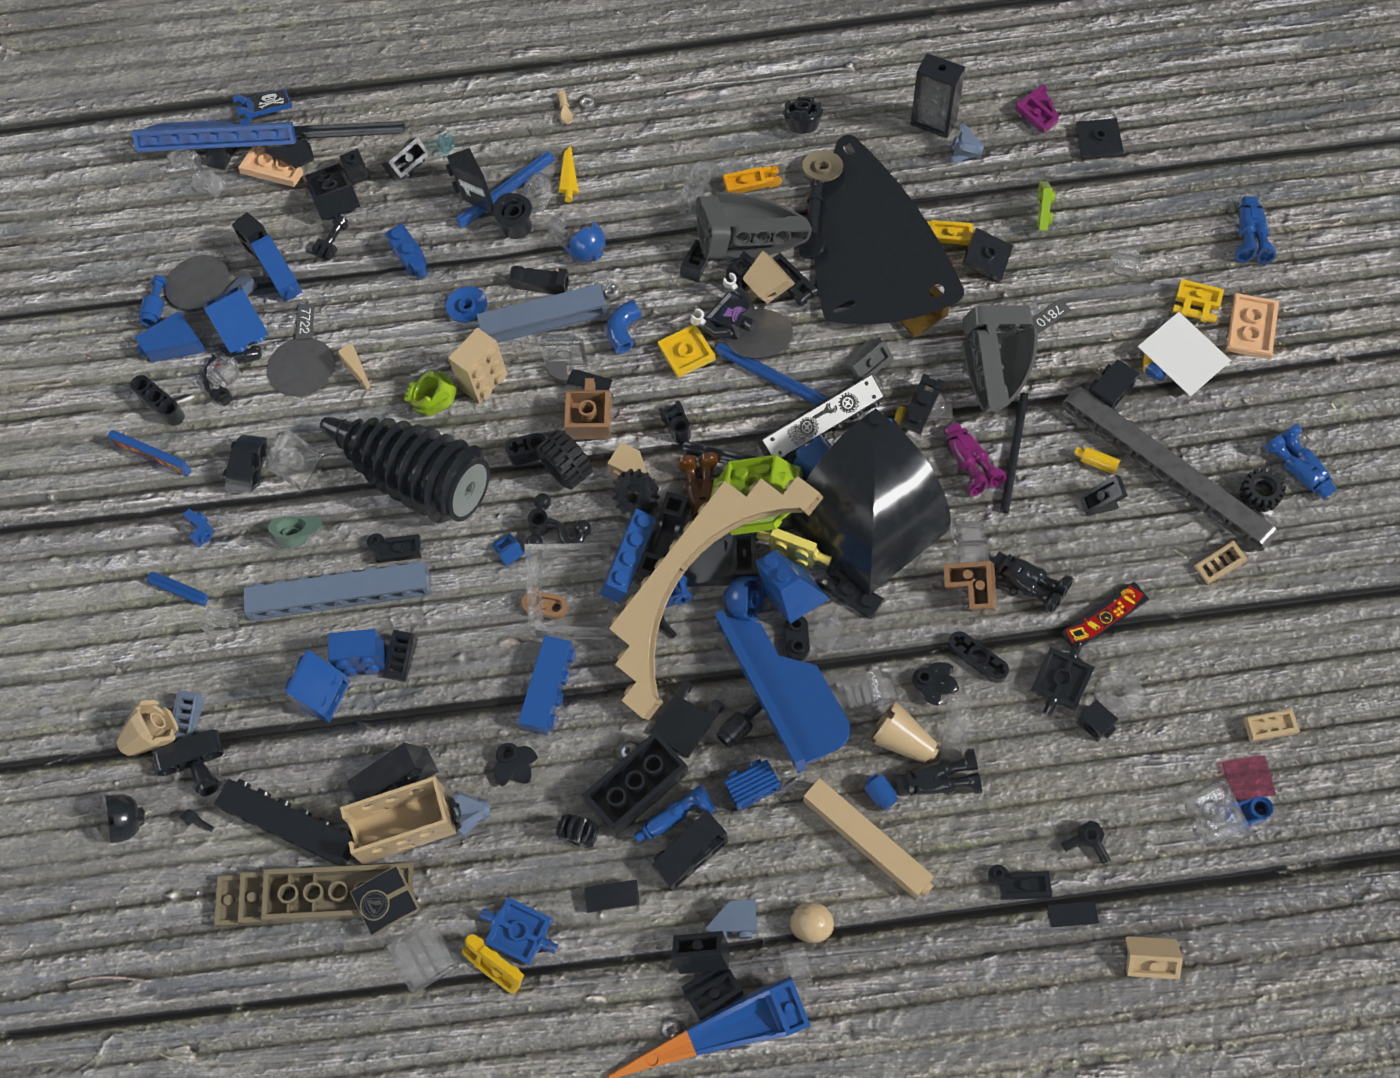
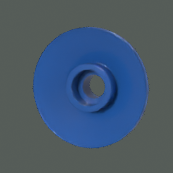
M472 286L461 287L452 292L448 297L446 311L450 318L457 322L468 323L478 319L477 314L486 311L488 305L487 297L479 288Z

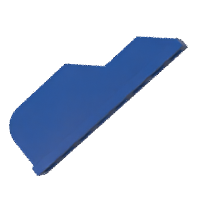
M226 120L168 122L152 125L145 129H136L131 132L136 152L285 145L297 142L293 122L235 124Z
M723 609L716 612L715 617L718 627L797 773L806 770L807 764L844 746L850 735V724L818 666L779 656L761 623L740 620L726 615Z

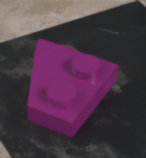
M1045 84L1034 90L1015 106V110L1043 134L1056 125L1059 120V116L1053 108L1052 99L1047 95Z

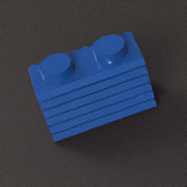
M758 759L748 765V769L742 772L739 770L731 772L726 776L727 780L724 781V786L737 811L781 789V784L767 759L764 761Z

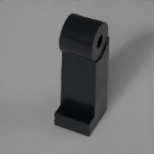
M512 266L508 278V284L515 289L552 295L568 291L570 282L568 270L559 268L558 271Z

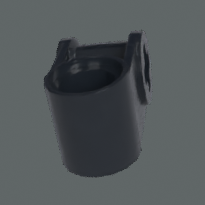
M677 400L675 404L664 409L662 407L658 408L660 417L674 442L683 444L684 441H689L691 439L690 423L680 401Z

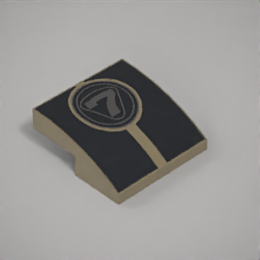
M395 866L350 891L371 936L378 935L393 924L402 922L420 910L399 866Z

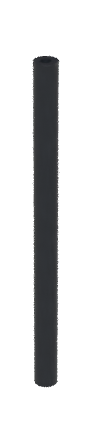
M1024 392L1020 393L1006 473L1007 477L1000 512L1004 514L1009 513L1029 398V394Z

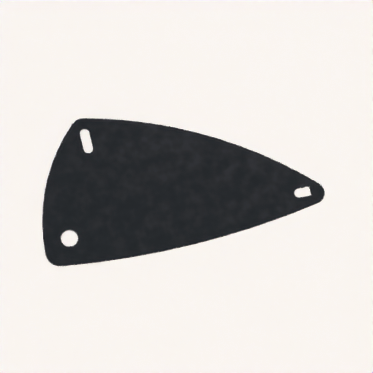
M845 135L841 137L833 153L842 159L843 170L836 179L823 183V204L820 207L818 234L825 240L823 252L815 258L817 287L824 318L830 322L844 324H883L924 316L959 302L964 296V288L941 243L917 206L884 165L855 136ZM849 143L854 149V153L848 155L843 146ZM934 285H942L944 293L939 297H933L929 293L930 288ZM849 300L855 301L854 306L838 314L833 312L835 307Z

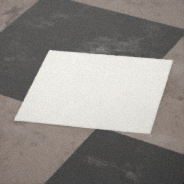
M1180 312L1175 314L1138 346L1189 396H1192L1231 362L1222 351Z

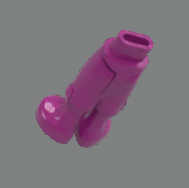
M959 423L944 429V433L947 436L946 441L958 462V466L970 475V482L967 486L970 496L974 497L981 494L988 484L991 488H995L1006 480L1007 476L1004 471L994 467L988 461V452L968 433L967 429H962ZM976 464L981 466L985 475L979 471V469L976 467Z

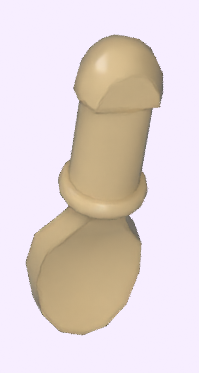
M560 90L557 94L560 102L559 107L562 110L560 120L564 124H571L573 122V115L568 109L567 95L565 91Z

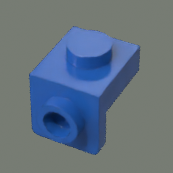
M188 509L183 516L196 528L189 538L195 545L201 547L211 539L215 531L207 523L208 518L199 511L194 513L191 509Z

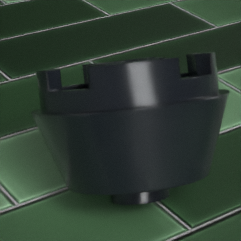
M805 96L798 97V101L792 103L788 100L783 111L789 130L799 134L815 131L823 114L821 102L816 103L813 97Z

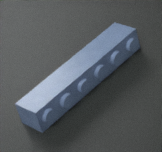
M600 284L588 285L585 288L568 290L565 293L548 295L536 300H527L524 303L507 305L500 309L487 310L477 314L480 330L495 339L497 343L608 316Z

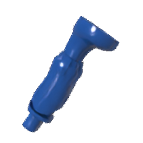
M1243 197L1241 199L1242 204L1239 207L1238 231L1244 238V242L1236 249L1235 259L1238 262L1245 263L1257 255L1259 263H1270L1276 258V250L1267 238L1270 234V229L1268 228L1263 206L1259 203L1257 197ZM1254 235H1255V236L1257 237V239H1258V249H1257V244H1256L1255 239H1254Z
M1297 423L1290 427L1282 436L1278 435L1271 440L1264 448L1268 453L1280 457L1285 462L1284 466L1289 472L1310 489L1313 494L1317 492L1324 500L1338 489L1332 483L1333 478H1330V474L1310 449L1301 446L1298 437L1302 432V427ZM1287 448H1289L1295 454V456H1292L1290 452L1287 450Z
M699 785L681 801L671 803L664 811L650 817L642 825L643 829L634 833L635 838L638 842H642L647 838L652 841L654 836L665 834L676 824L683 821L691 809L699 807L703 812L708 810L712 814L716 811V807L705 788Z

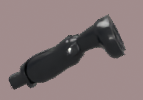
M1000 551L992 561L999 576H1002L1006 581L1022 591L1024 595L1037 597L1045 604L1046 611L1052 614L1066 596L1074 580L1070 575H1065L1061 580L1048 577L1047 572L1043 568H1038L1018 557H1012L1011 554L1007 556ZM1038 585H1041V586L1046 587L1047 589H1049V590L1052 591L1053 593H1048V592L1044 591V590L1041 589L1040 586H1038Z
M973 748L965 750L964 757L960 760L950 763L949 760L939 759L935 763L906 770V774L895 775L899 795L910 793L911 796L913 794L931 795L940 793L949 795L956 788H968L974 794L982 793L979 772L961 777H949V775L955 772L978 770Z

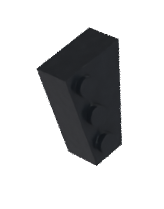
M402 743L349 779L347 783L356 802L425 780L439 771L426 747Z
M706 810L683 834L675 838L672 845L666 850L659 852L653 858L652 867L666 885L674 891L728 843L727 832Z

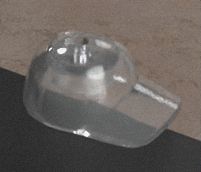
M536 172L527 179L523 189V196L530 200L532 211L543 212L546 209L554 193V184L546 174Z

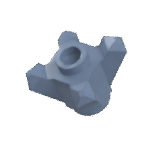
M961 123L958 127L960 134L958 137H954L951 147L954 149V153L950 155L949 160L953 163L969 158L974 159V157L979 158L984 148V143L973 135L966 124Z
M458 790L453 793L452 797L456 802L453 805V817L455 822L459 821V824L456 826L458 834L464 836L479 822L490 818V807L487 799L475 798Z

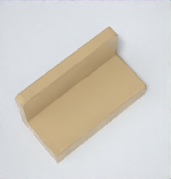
M1129 936L1125 938L1128 951L1127 976L1180 979L1183 957L1176 939Z

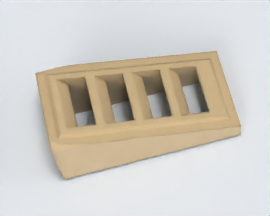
M349 343L338 351V355L345 367L363 388L368 390L370 386L354 346L352 343Z
M1233 540L1195 564L1194 568L1208 585L1246 563L1247 557ZM1230 551L1236 561L1232 562L1226 553ZM1222 556L1228 563V566L1225 567L1218 557ZM1214 560L1221 570L1217 572L1211 561ZM1207 565L1214 575L1210 577L1203 566Z

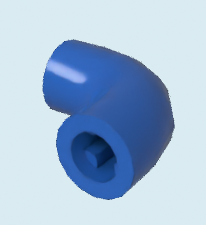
M633 299L614 310L607 322V336L617 354H623L633 347L634 341L628 333V327L633 322L642 318L640 309Z

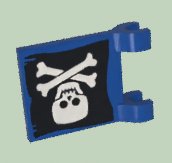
M286 89L248 98L239 94L232 96L234 102H242L241 105L235 106L238 115H246L244 118L239 119L241 124H248L256 116L292 108Z

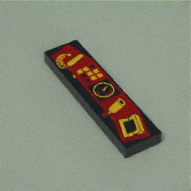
M1132 582L1067 627L1060 635L1070 647H1072L1074 641H1078L1075 649L1077 650L1080 643L1084 647L1147 603L1149 598L1135 582Z

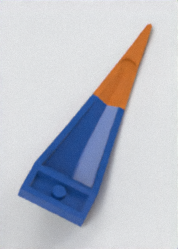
M791 976L769 986L764 985L614 1070L607 1077L618 1078L714 1051L786 1037L811 1025Z

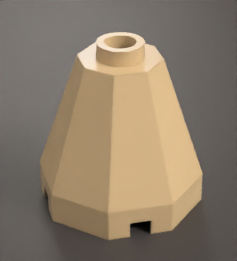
M145 700L137 703L117 738L118 749L127 756H133L173 742L176 738L174 734L178 731V725L171 711L166 707L163 709L159 708L158 705L160 703L156 700Z

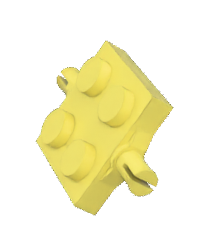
M776 529L771 534L765 531L757 533L756 539L768 542L771 545V552L774 550L778 551L801 568L808 567L813 569L816 561L829 566L832 560V556L818 551L817 543L783 530Z

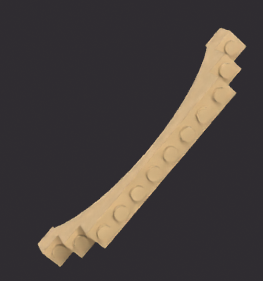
M797 476L795 480L792 479L787 483L784 488V494H781L763 479L751 485L747 497L726 481L717 485L713 490L712 498L708 503L705 502L701 505L694 521L687 523L683 530V535L673 541L669 547L670 551L665 558L662 557L658 560L654 572L644 578L640 584L641 588L636 595L630 596L626 602L627 606L621 613L616 614L612 619V625L609 629L629 645L628 649L625 648L618 655L619 660L615 665L636 681L635 684H631L625 690V697L621 701L641 718L649 720L663 703L658 696L655 678L656 640L662 615L675 586L699 555L729 532L747 523L769 516L801 512L809 516L823 499V496Z

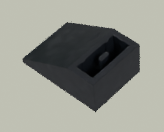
M755 532L738 535L728 533L714 542L688 567V586L729 585L732 580L740 576H757Z

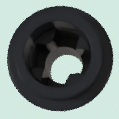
M196 761L190 765L196 793L203 797L214 794L218 790V779L203 761Z

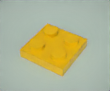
M691 325L658 341L659 349L677 378L716 360L715 354L696 325Z

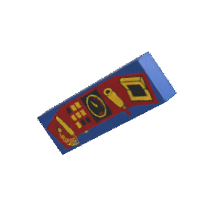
M111 430L108 434L109 439L119 448L186 477L191 472V468L187 463L178 457L115 430Z

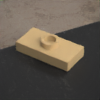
M1293 709L1254 715L1243 719L1250 743L1295 735L1300 732Z

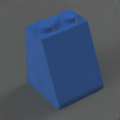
M241 285L203 303L207 315L230 354L233 352H243L247 349L246 345L252 342L258 344L266 339L265 335L269 334Z
M774 550L756 561L766 596L790 624L829 600L828 596L803 568L778 551Z

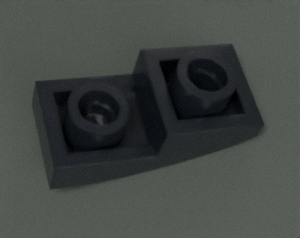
M637 880L584 888L587 913L640 905Z

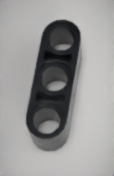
M138 375L131 380L130 387L138 398L164 421L172 426L179 425L184 421L185 413L177 402L148 377Z
M214 729L166 744L152 751L154 766L158 776L171 775L190 768V765L196 761H203L205 763L217 759L224 754L219 731Z

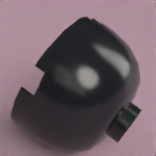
M113 794L106 796L110 843H119L131 839L139 831L140 822L145 821L143 807L138 808L136 800L129 795Z

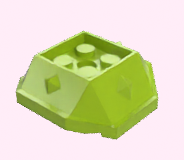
M778 455L728 461L720 477L714 479L710 499L716 486L724 481L728 482L746 497L749 494L748 490L751 485L760 479H763L781 494H784V488L787 483L792 479L795 480L797 476L802 479L803 473L801 467L788 463ZM790 513L765 517L747 523L729 533L731 535L776 530L782 523V519Z

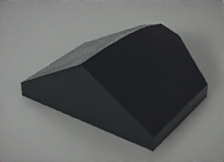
M296 139L297 142L295 144L273 145L265 149V153L294 168L314 161L310 143L305 139Z

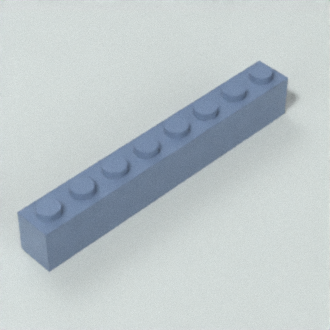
M412 561L406 565L390 564L385 568L369 567L364 569V571H344L336 575L322 574L315 578L300 577L288 582L279 580L275 581L274 584L267 585L253 584L251 587L244 588V613L251 621L430 596V573L425 562Z

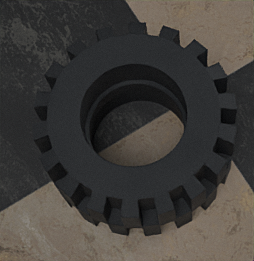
M559 429L536 446V451L542 464L556 481L568 489L572 490L593 472L591 463L581 447L568 434Z

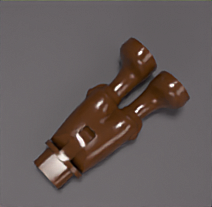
M708 452L699 456L702 484H699L697 478L696 458L692 455H685L677 459L678 468L685 472L688 478L685 492L688 494L693 520L697 517L701 505L705 502L708 503L714 483L712 470L719 460L716 453Z

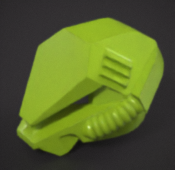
M428 371L419 378L418 382L409 383L404 400L413 405L412 408L418 414L431 417L453 405L457 385L448 375L441 371Z

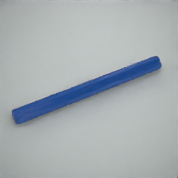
M546 151L490 193L493 204H495L498 197L513 192L555 160L553 154ZM473 205L455 220L461 228H464L487 210Z
M719 342L715 348L717 355L814 405L829 398L753 358L735 353L728 345Z

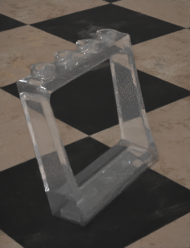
M610 542L524 544L528 625L532 638H544V635L559 639H618V636L609 628L612 625V619L616 615V607H620V604L608 598L609 624L606 628L545 625L543 616L541 560L553 557L603 554L606 577L615 552H612Z

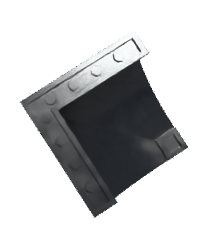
M876 408L854 424L830 447L805 481L823 496V499L809 516L804 512L792 513L790 524L805 538L817 543V548L823 554L832 556L831 561L868 595L873 593L947 533L951 527L949 505L932 467L910 438Z

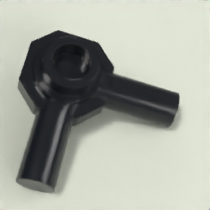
M1089 820L1081 824L1078 829V835L1061 843L1065 852L1084 844L1093 847L1102 864L1111 860L1102 844L1105 833L1098 822Z

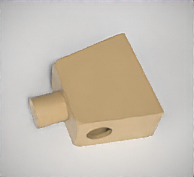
M764 251L760 253L743 277V280L750 287L746 293L752 303L758 297L769 303L795 284L775 260Z

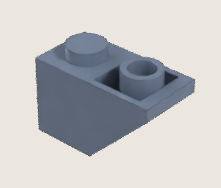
M755 899L729 901L706 927V932L723 931L726 939L727 936L737 935V939L752 938L753 934H757Z

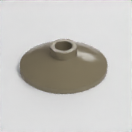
M818 150L809 153L804 158L802 169L809 178L815 179V181L826 182L836 179L842 173L843 162L837 154L831 151Z

